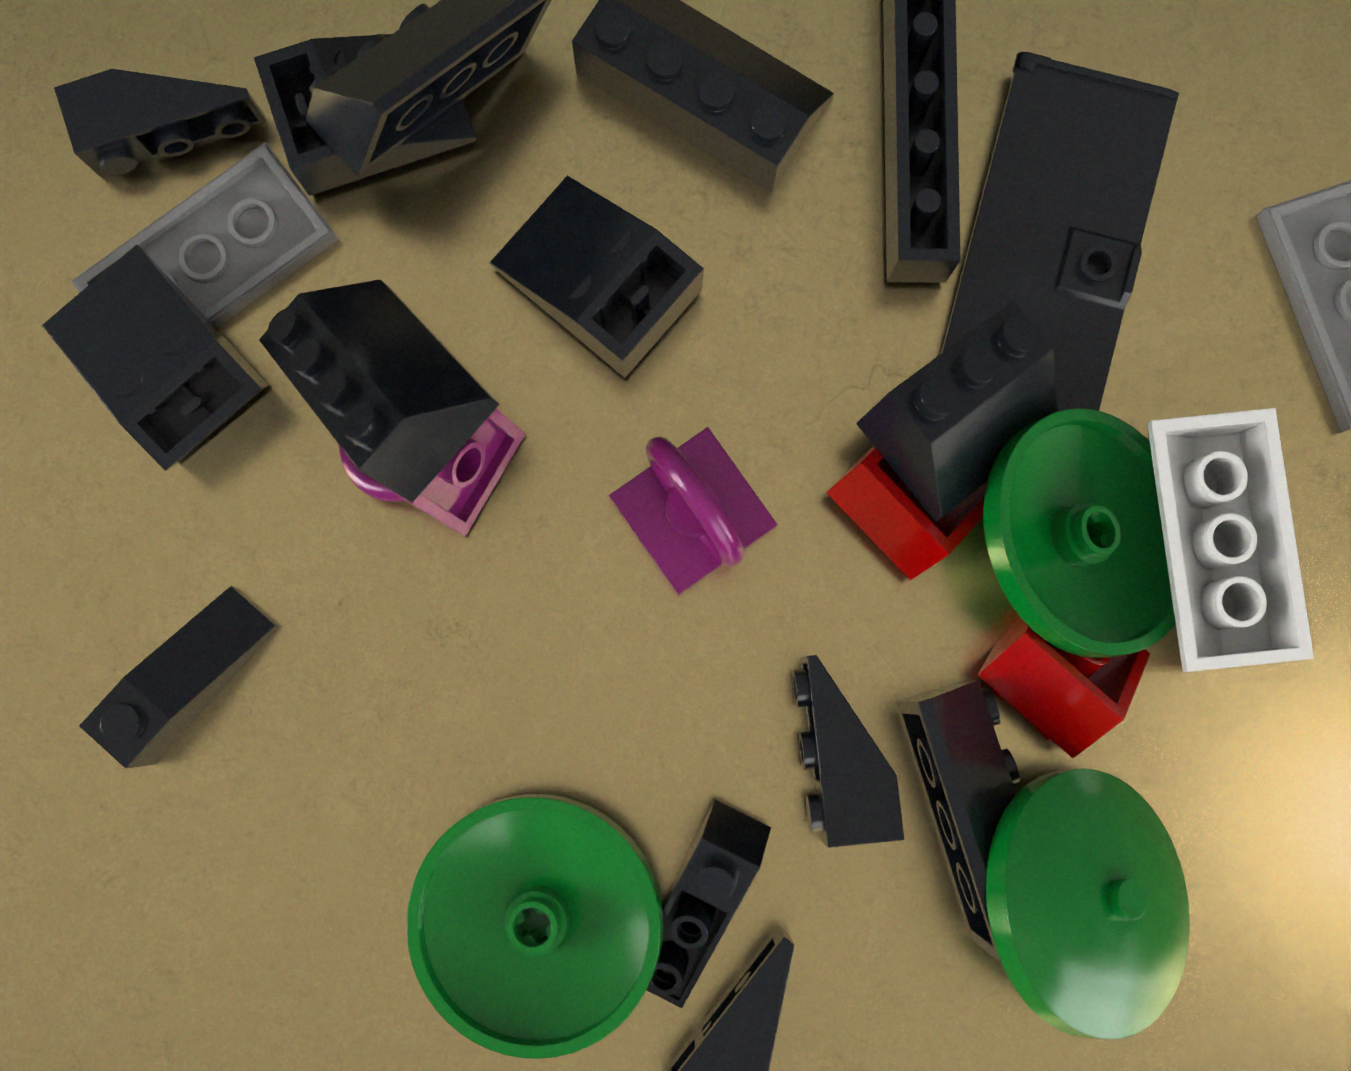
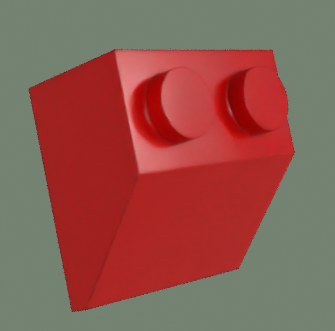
M872 446L826 493L891 561L912 580L949 556L983 518L987 482L943 518L935 522L883 456Z
M1019 616L996 642L978 676L990 686L996 696L1009 702L1034 724L1044 738L1058 745L1073 759L1125 719L1151 653L1143 649L1139 652L1109 658L1081 657L1050 644L1034 632Z

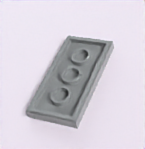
M265 142L71 282L80 293L137 244L217 329L333 245L339 238Z
M1350 180L1264 208L1256 215L1341 433L1351 430Z

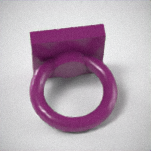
M496 408L413 503L359 471L340 445L339 454L346 474L354 485L365 494L384 501H407L443 525L466 537L526 433Z
M709 427L678 448L664 437L650 439L646 445V456L651 466L609 495L612 503L678 596L723 564L726 566L739 564L743 559L744 550L778 525Z

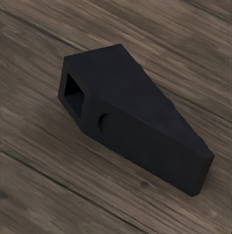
M109 69L54 87L74 154L99 176L103 174L120 175L130 172L136 168L137 163L161 155L179 156L192 150L195 144L216 137H237L246 133L251 126L266 121L264 113L249 91L241 87L118 69Z
M818 656L801 657L802 669L793 670L792 677L796 706L807 707L809 731L799 733V744L803 769H813L816 794L806 795L810 833L820 832L821 841L828 848L904 840L896 773Z
M716 799L714 800L663 901L662 946L657 967L647 988L648 992L680 1008L684 1006L761 867L771 827Z

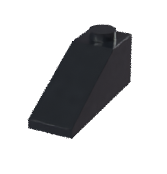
M230 586L125 675L79 727L125 769L154 765L279 626L238 589Z
M780 926L777 928L667 1071H769L794 950V943L784 929Z

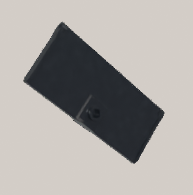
M1019 52L1016 55L1013 66L1011 85L941 353L1014 301L1053 348L1058 412L1076 408L1099 411L1124 310L1133 291L1142 255L1141 242L1179 93L1169 88L1052 60L1050 57L1030 52Z

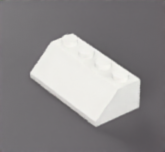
M1276 408L1160 419L1147 422L1182 671L1193 672L1314 659Z

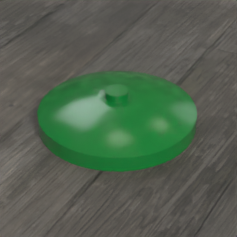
M1080 408L1067 409L1050 414L1026 425L1015 433L999 452L992 466L985 490L983 508L985 541L990 562L1001 589L1011 606L1021 619L1044 640L1061 650L1081 657L1109 658L1139 652L1161 640L1176 622L1150 441L1134 427L1113 415L1102 411Z
M1073 769L1046 774L1031 781L1013 797L1004 810L997 824L989 850L986 870V901L991 933L999 959L1009 980L1023 1001L1038 1017L1050 1026L1066 1034L1081 1038L1121 1039L1130 1037L1149 1027L1161 1016L1176 993L1186 964L1189 947L1190 912L1185 878L1176 849L1165 826L1149 803L1130 785L1109 773L1093 769Z
M524 794L499 799L480 807L451 826L437 840L419 867L412 885L406 916V934L411 963L422 990L435 1010L456 1031L472 1042L503 1055L529 1059L554 1058L575 1053L604 1039L616 1030L639 1004L650 984L660 956L663 939V910L659 889L651 867L633 839L618 824L595 808L573 799L549 794Z

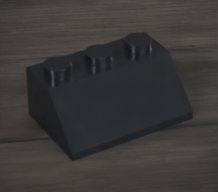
M1012 301L891 390L856 424L932 519L937 522L988 481L992 466L999 452L1015 433L1038 419L1058 412L1053 348L1017 304Z

